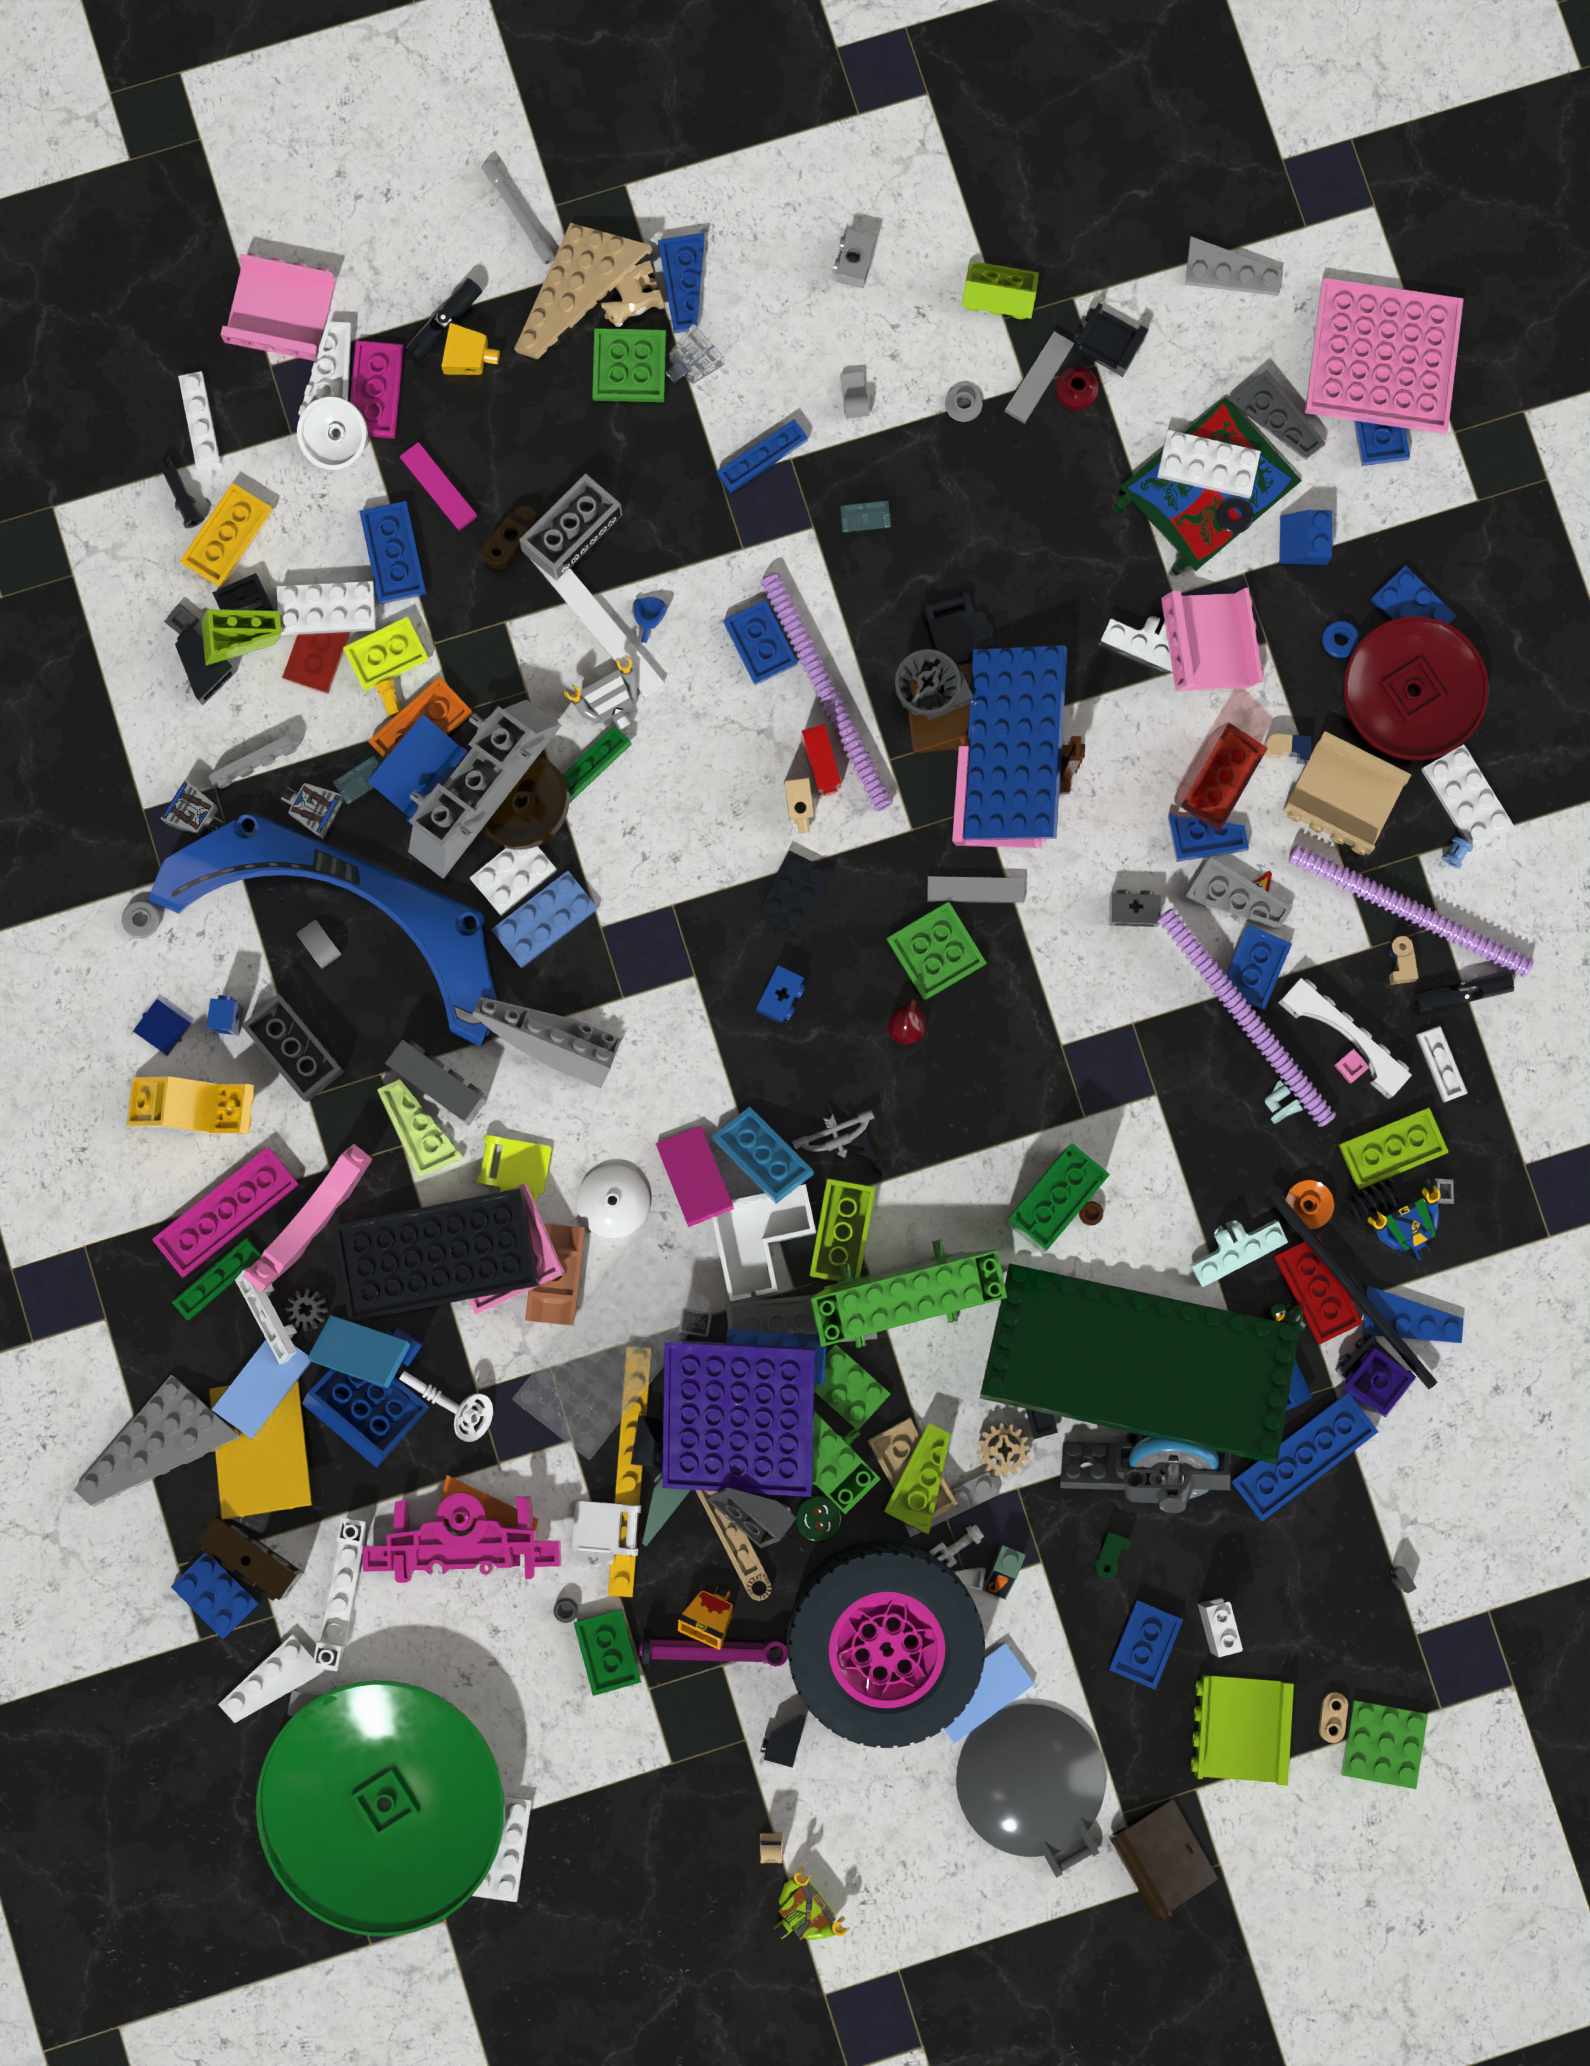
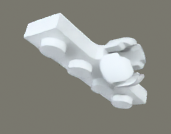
M1150 616L1141 630L1132 628L1112 618L1110 619L1101 639L1102 642L1173 672L1165 621L1160 632L1157 633L1155 630L1160 618L1156 616Z

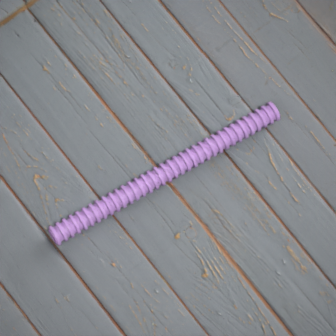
M770 574L763 578L760 584L765 587L764 592L768 593L767 598L771 599L770 604L774 606V612L778 613L777 618L781 619L780 624L784 626V632L788 633L787 638L791 639L790 644L794 645L793 650L798 653L797 658L801 659L800 664L804 665L803 670L808 673L806 676L811 679L810 684L814 685L813 690L817 692V698L821 699L820 704L824 705L823 710L827 711L826 716L831 719L830 724L834 725L833 730L837 731V738H841L840 744H844L843 750L848 752L846 756L851 758L850 764H854L853 770L858 772L856 776L861 778L860 784H864L863 790L868 792L866 796L871 798L870 804H874L873 810L881 811L889 807L893 803V799H889L890 793L885 791L887 787L882 785L883 779H879L880 773L875 771L877 767L872 765L873 759H869L870 753L865 751L867 747L862 745L863 739H859L860 733L855 731L856 726L852 725L853 720L849 719L850 714L845 711L846 706L842 705L843 700L839 699L840 694L835 691L837 688L835 685H832L833 680L829 679L830 674L825 671L827 668L822 665L823 660L819 659L820 654L816 652V646L812 645L813 640L809 639L810 634L806 633L807 628L802 625L803 620L799 619L800 614L796 613L797 608L793 606V600L789 599L790 594L786 593L787 588L782 586L784 582L779 580L780 574Z
M1299 843L1295 845L1288 859L1290 864L1294 862L1296 867L1302 866V870L1308 869L1310 874L1314 872L1317 877L1322 876L1323 880L1326 881L1328 879L1331 884L1336 883L1337 887L1342 886L1345 891L1349 889L1351 894L1357 893V897L1363 896L1365 901L1371 900V904L1377 903L1378 907L1383 906L1384 910L1387 911L1389 909L1392 914L1397 913L1398 917H1405L1404 920L1406 921L1410 919L1412 924L1418 923V927L1424 926L1426 931L1430 929L1433 934L1438 933L1439 937L1444 936L1445 940H1452L1453 944L1458 943L1461 948L1465 946L1467 951L1471 949L1473 954L1479 953L1481 958L1485 956L1486 960H1493L1494 964L1499 963L1500 967H1507L1508 971L1513 970L1516 975L1520 973L1522 978L1529 974L1533 966V958L1530 957L1528 959L1525 954L1520 955L1519 951L1513 952V948L1507 949L1505 944L1499 945V941L1493 942L1492 938L1489 937L1487 939L1484 934L1479 935L1478 931L1473 932L1472 928H1465L1464 924L1458 925V921L1452 922L1450 917L1446 919L1444 914L1438 915L1437 911L1434 910L1432 912L1431 908H1424L1423 904L1418 905L1417 901L1414 900L1412 902L1409 897L1405 899L1403 894L1397 895V891L1393 890L1391 892L1389 887L1383 888L1382 884L1377 885L1376 881L1373 880L1371 882L1368 877L1363 878L1362 874H1355L1356 871L1354 870L1350 872L1348 867L1342 868V864L1336 865L1334 860L1330 862L1327 857L1322 858L1321 854L1316 855L1314 854L1315 851L1312 850L1310 852L1307 847L1302 848Z
M1175 908L1167 910L1158 918L1157 922L1163 924V929H1167V935L1172 936L1171 940L1177 942V947H1181V952L1186 954L1185 958L1191 960L1190 964L1196 966V971H1200V977L1204 976V982L1210 984L1209 988L1215 990V995H1219V1001L1224 1002L1223 1006L1229 1008L1228 1012L1233 1013L1232 1017L1234 1019L1237 1018V1024L1242 1025V1030L1248 1032L1246 1035L1252 1037V1043L1256 1042V1048L1261 1049V1054L1267 1056L1265 1059L1267 1061L1270 1060L1271 1067L1276 1068L1275 1072L1281 1074L1279 1077L1285 1079L1284 1083L1286 1085L1289 1084V1090L1295 1092L1294 1096L1299 1097L1298 1101L1304 1103V1109L1308 1108V1114H1312V1119L1318 1121L1317 1125L1321 1127L1328 1124L1336 1115L1334 1111L1331 1112V1106H1327V1101L1321 1099L1322 1095L1316 1093V1087L1313 1088L1312 1082L1307 1081L1308 1077L1302 1075L1303 1071L1301 1069L1298 1070L1297 1063L1294 1064L1293 1058L1288 1057L1289 1053L1283 1051V1046H1279V1040H1275V1035L1269 1033L1270 1029L1264 1027V1021L1261 1022L1260 1016L1255 1015L1256 1011L1250 1009L1251 1005L1246 1004V999L1241 997L1242 993L1237 992V987L1231 985L1232 981L1227 980V974L1223 975V969L1217 967L1218 963L1212 961L1213 957H1209L1208 950L1203 949L1204 945L1198 943L1199 939L1194 938L1195 934L1193 932L1190 933V927L1184 925L1185 921L1179 919V914H1175Z

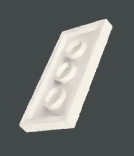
M1168 430L1157 478L1250 499L1261 451Z
M373 581L277 586V606L280 614L281 635L376 630Z
M1465 745L1458 747L1421 769L1463 839L1472 845L1473 849L1471 851L1514 827Z
M504 1795L505 1821L499 1850L490 1871L472 1896L517 1902L532 1799Z

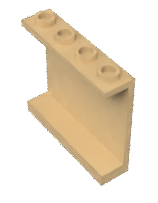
M1324 731L1283 812L1287 814L1290 820L1298 823L1302 821L1308 824V828L1316 833L1324 832L1330 835L1332 841L1338 844L1346 843L1352 846V850L1360 855H1365V853L1369 855L1374 851V844L1411 774Z

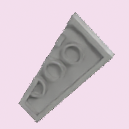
M1190 237L1185 285L1279 295L1282 276L1281 269Z
M1212 857L1207 860L1184 899L1276 929L1281 928L1292 910V907Z

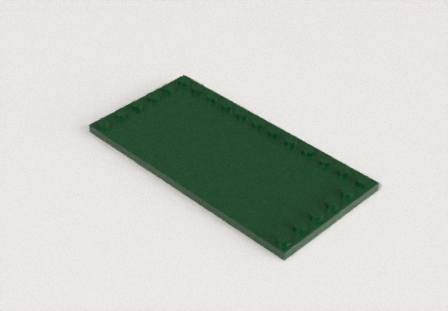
M1009 1263L1005 1280L1007 1298L1001 1299L980 1399L1277 1464L1300 1326Z

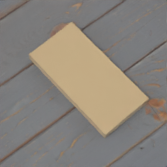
M911 1417L867 1440L894 1491L921 1439V1435ZM943 1475L933 1519L958 1505Z

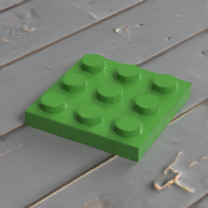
M594 329L593 401L664 402L666 330Z
M950 902L940 906L886 939L923 1001H926L987 964Z
M1353 1700L1341 1775L1416 1789L1428 1714Z

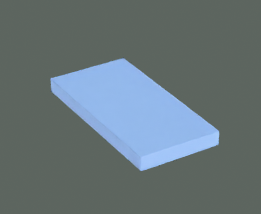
M265 1340L212 1408V1411L250 1439H253L311 1364L308 1355L294 1346L297 1351L288 1362L280 1365L269 1343Z
M1005 1643L984 1657L983 1672L981 1673L978 1688L974 1691V1696L970 1703L965 1705L966 1708L960 1716L955 1717V1721L947 1728H944L954 1744L1034 1685L1031 1678Z

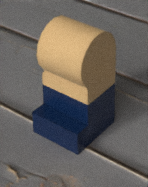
M1273 734L1266 740L1263 749L1270 758H1278L1280 756L1297 757V764H1307L1310 760L1311 736Z

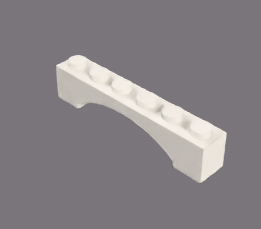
M1300 978L1278 1003L1296 1019L1301 1015L1315 1018L1334 1027L1346 1036L1359 1050L1370 1067L1373 1078L1370 1084L1386 1098L1393 1097L1412 1076L1408 1072V1066L1400 1060L1395 1061L1389 1055L1391 1052L1384 1045H1377L1371 1040L1372 1035L1362 1027L1359 1029L1352 1023L1354 1020L1344 1011L1342 1013L1334 1007L1335 1003L1326 995L1322 997L1316 992L1317 987L1307 979L1304 981Z

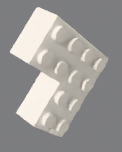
M806 1184L798 1186L777 1204L765 1193L731 1200L734 1206L733 1210L712 1218L730 1302L752 1298L751 1293L753 1292L756 1293V1297L777 1293L778 1288L768 1244L816 1234Z

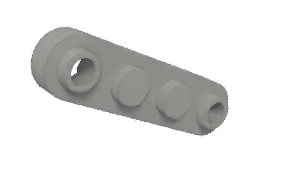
M295 734L286 735L214 771L208 778L213 787L218 786L220 789L227 787L232 783L233 779L239 776L241 778L249 776L254 772L253 769L261 765L265 767L274 763L276 757L282 754L287 756L297 751L296 747L299 745V741Z

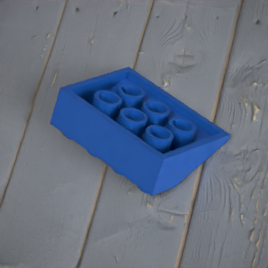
M330 1369L307 1393L302 1403L376 1468L389 1456L429 1409V1406L396 1377L393 1378L387 1389Z

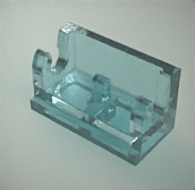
M888 501L840 506L843 533L891 528Z
M374 756L333 782L347 804H350L374 788L366 781L379 766Z

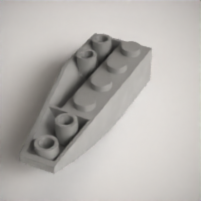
M479 997L472 1014L491 1031L530 1057L598 1088H602L621 1038L611 1033L604 1032L575 1019L484 997Z

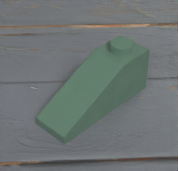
M663 1470L654 1480L657 1485L653 1490L642 1542L645 1546L649 1544L690 1492V1490L663 1488Z

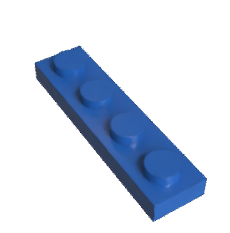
M794 419L718 470L716 474L729 493H732L807 442L808 437Z

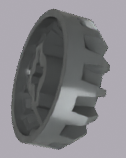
M931 649L916 651L907 656L897 669L895 676L896 696L901 701V705L912 711V714L916 716L920 714L932 717L939 713H945L948 708L955 704L960 692L961 677L958 667L949 656L940 651ZM939 677H941L944 682L943 694L937 691L939 685ZM933 678L932 687L927 686V688H924L923 690L924 682L927 683L929 680L931 681V679ZM912 679L917 682L915 696H913L910 688ZM934 695L939 697L938 700L931 703L922 702L924 698Z

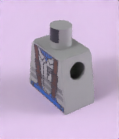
M184 780L161 817V820L166 824L199 837L204 834L206 829L213 832L224 826V822L215 817L218 807L186 780Z
M304 783L299 792L287 787L283 792L281 800L292 805L288 812L292 818L323 839L344 798L338 793Z

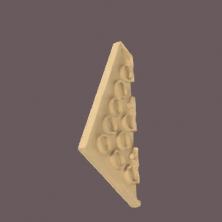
M570 223L514 348L515 351L519 354L539 359L549 346L558 341L557 337L568 327L572 328L585 316L589 309H592L597 304L596 301L607 290L611 291L624 279L627 273L632 272L636 268L635 264L647 253L651 254L653 250L651 246Z

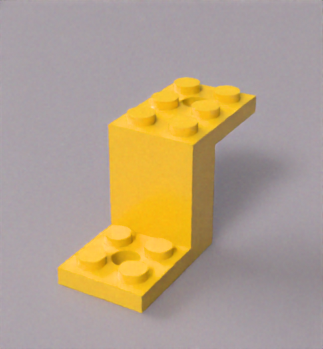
M170 1076L132 1077L126 1126L164 1127L205 1134H248L252 1122L250 1115L254 1102V1085L215 1084Z

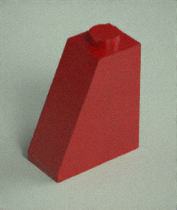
M825 724L801 730V742L817 794L823 793L824 796H829L837 793V789L841 788V781Z

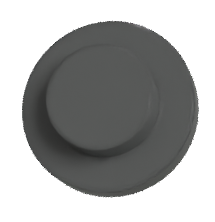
M571 1598L558 1600L553 1609L555 1618L562 1623L572 1622L578 1615L577 1603Z

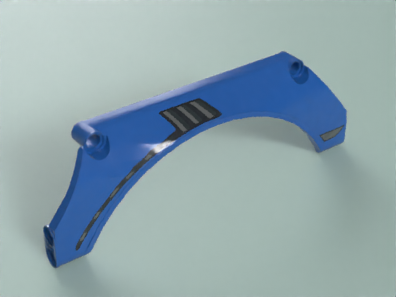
M257 813L243 815L238 821L234 820L166 858L161 865L151 890L149 901L178 914L204 895L224 885L260 876L290 875L308 877L335 884L360 895L396 921L416 943L426 958L438 982L445 1002L451 1034L480 1047L485 1043L490 1029L472 1014L479 997L496 1001L497 997L489 971L482 931L484 916L480 911ZM248 818L252 819L255 823L253 831L247 828L246 822ZM468 915L476 919V926L474 928L468 926L466 922Z

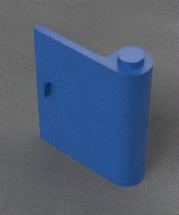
M421 714L366 781L408 817L405 820L413 826L409 821L416 813L418 804L410 799V794L418 798L412 793L416 790L425 797L433 791L438 783L443 786L469 752L457 745L424 714Z

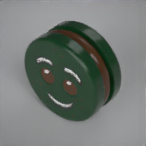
M814 1495L808 1497L801 1502L796 1511L797 1528L810 1541H827L840 1528V1509L826 1496Z

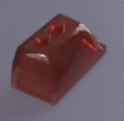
M1229 722L1221 725L1209 735L1174 796L1175 804L1215 830L1221 831L1268 748Z

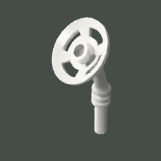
M405 1371L399 1378L422 1393L423 1398L427 1397V1400H432L433 1404L438 1403L456 1414L454 1429L456 1435L461 1440L466 1442L475 1441L483 1436L489 1428L493 1417V1405L487 1396L479 1393L473 1394L459 1405L441 1394L442 1391L439 1390L437 1392V1388L434 1387L432 1389L431 1384L426 1385ZM479 1399L483 1403L484 1407H481V1405L475 1402V1400ZM480 1416H484L480 1426L475 1430L473 1426L479 1422ZM459 1426H460L463 1430H466V1431H467V1434H463V1433L460 1431Z

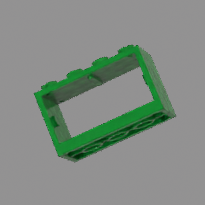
M1071 1143L1005 1220V1223L1038 1251L1044 1253L1051 1247L1110 1174Z

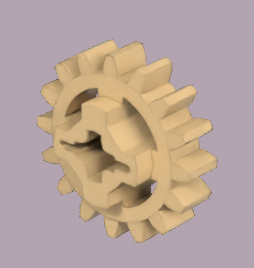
M1003 1423L998 1425V1430L994 1426L989 1427L990 1434L987 1432L981 1434L985 1440L977 1441V1444L982 1446V1449L976 1451V1454L983 1457L979 1464L986 1463L985 1471L988 1472L993 1469V1476L995 1477L1002 1472L1003 1477L1006 1478L1008 1477V1471L1016 1475V1467L1024 1469L1025 1466L1022 1460H1029L1030 1458L1025 1455V1451L1031 1448L1024 1446V1442L1028 1438H1021L1019 1436L1022 1432L1021 1429L1014 1432L1012 1424L1007 1429H1004ZM997 1435L996 1443L988 1447L989 1441ZM1008 1435L1015 1439L1017 1445L1008 1440ZM1002 1444L1004 1448L1009 1449V1452L1004 1457L1002 1453H998V1448L1002 1447ZM1014 1454H1019L1015 1463L1010 1466L1011 1457ZM989 1456H993L998 1461L999 1466L995 1465Z

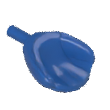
M648 597L636 599L633 602V617L639 626L644 627L642 643H647L649 629L657 627L666 614L667 606L659 598Z

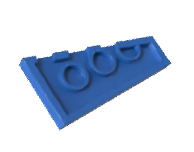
M705 232L658 240L674 333L697 330Z

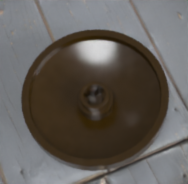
M537 757L482 828L483 831L494 842L508 849H530L546 842L559 830L568 813L570 792L565 777L551 762L542 757Z

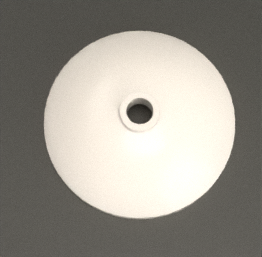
M324 397L315 400L305 408L298 422L297 437L300 448L309 461L324 469L338 470L352 465L360 458L367 444L368 431L363 415L351 402L339 397ZM335 429L340 430L341 434L339 437L335 436Z
M607 1165L591 1172L583 1180L577 1194V1210L582 1222L593 1233L605 1238H621L632 1234L644 1223L650 1208V1195L643 1179L633 1170L619 1165ZM615 1196L617 1203L610 1205L608 1203L609 1197Z

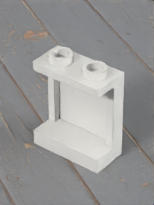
M1223 1598L1198 1603L1210 1653L1217 1657L1241 1652L1243 1648L1231 1603L1224 1602Z

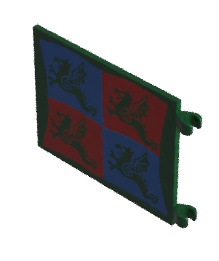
M1226 397L1184 433L1261 451L1250 499L1157 478L1162 456L1161 451L1120 486L1125 495L1120 497L1114 506L1120 513L1133 502L1176 549L1182 558L1171 569L1175 575H1179L1189 565L1195 571L1199 570L1241 534L1228 532L1218 523L1216 514L1221 502L1231 497L1244 499L1253 509L1254 517L1252 523H1254L1302 481ZM1232 508L1228 511V517L1232 521H1239L1242 519V512L1238 508Z

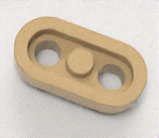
M1338 1692L1327 1693L1321 1703L1319 1734L1325 1741L1330 1743L1342 1740L1346 1729L1348 1702ZM1334 1701H1339V1708L1333 1710L1332 1703ZM1331 1726H1336L1337 1732L1334 1735L1329 1734Z

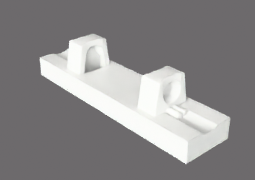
M249 1268L244 1269L235 1281L280 1365L286 1363L297 1352L291 1341V1338H293L297 1331L293 1324L284 1327L268 1298L271 1292L274 1291L272 1284L261 1292L243 1278V1275Z

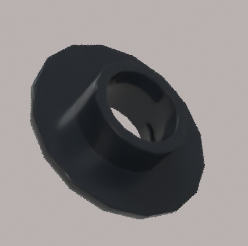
M1231 497L1221 502L1216 516L1218 523L1226 531L1243 533L1251 526L1254 513L1247 501L1242 498ZM1232 508H1238L1242 512V519L1236 522L1230 520L1228 511Z

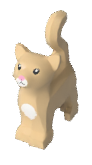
M650 260L636 265V268L632 272L627 273L624 279L615 287L622 298L621 302L601 303L602 308L606 310L605 319H609L616 327L622 326L628 317L641 315L651 307L665 308L660 290H656L658 288L656 279L649 278L648 274L653 272ZM644 288H651L653 291L643 293L642 290ZM608 290L597 301L605 297Z

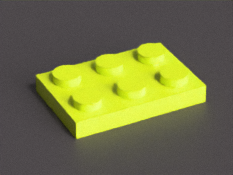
M408 616L343 647L364 692L374 688L377 683L393 679L430 661Z

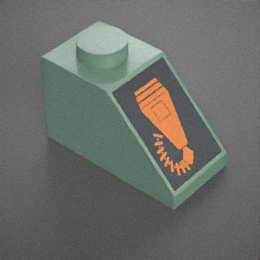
M1000 1544L982 1591L1006 1600L1017 1579L1026 1555Z

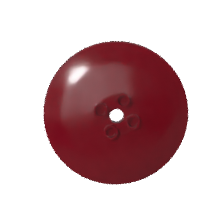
M1412 616L1384 623L1370 632L1358 644L1346 667L1343 694L1346 710L1354 727L1374 748L1399 759L1429 760L1455 750L1477 729L1486 710L1489 684L1483 660L1475 646L1464 634L1440 620ZM1410 684H1415L1419 687L1420 693L1418 696L1413 697L1409 695L1407 688Z

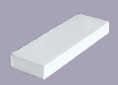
M1441 1026L1417 1034V1039L1443 1103L1467 1094Z

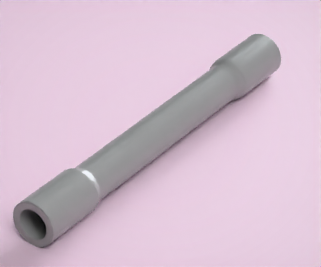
M493 160L486 161L481 166L485 175L509 207L543 263L549 264L555 259L556 255L546 240L542 238L513 194Z

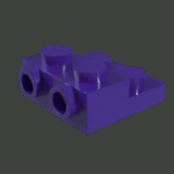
M1374 1348L1371 1353L1367 1351L1359 1362L1361 1364L1360 1368L1356 1372L1352 1370L1344 1381L1346 1383L1345 1391L1364 1405H1369L1386 1418L1416 1380V1377Z

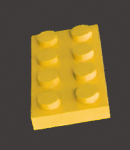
M232 483L179 562L221 589L274 511L273 508Z

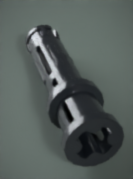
M166 457L165 460L168 467L163 459L158 462V466L161 468L176 500L175 508L177 511H180L184 519L183 525L185 528L196 527L204 521V517L198 513L195 506L196 500L188 494L172 457Z

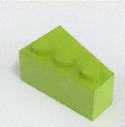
M207 609L202 619L205 665L207 666L275 645L281 635L279 611Z

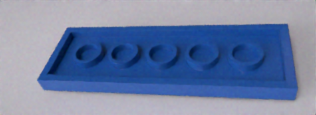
M1346 1392L1281 1442L1277 1464L1258 1460L1230 1482L1262 1522L1379 1431L1353 1397Z

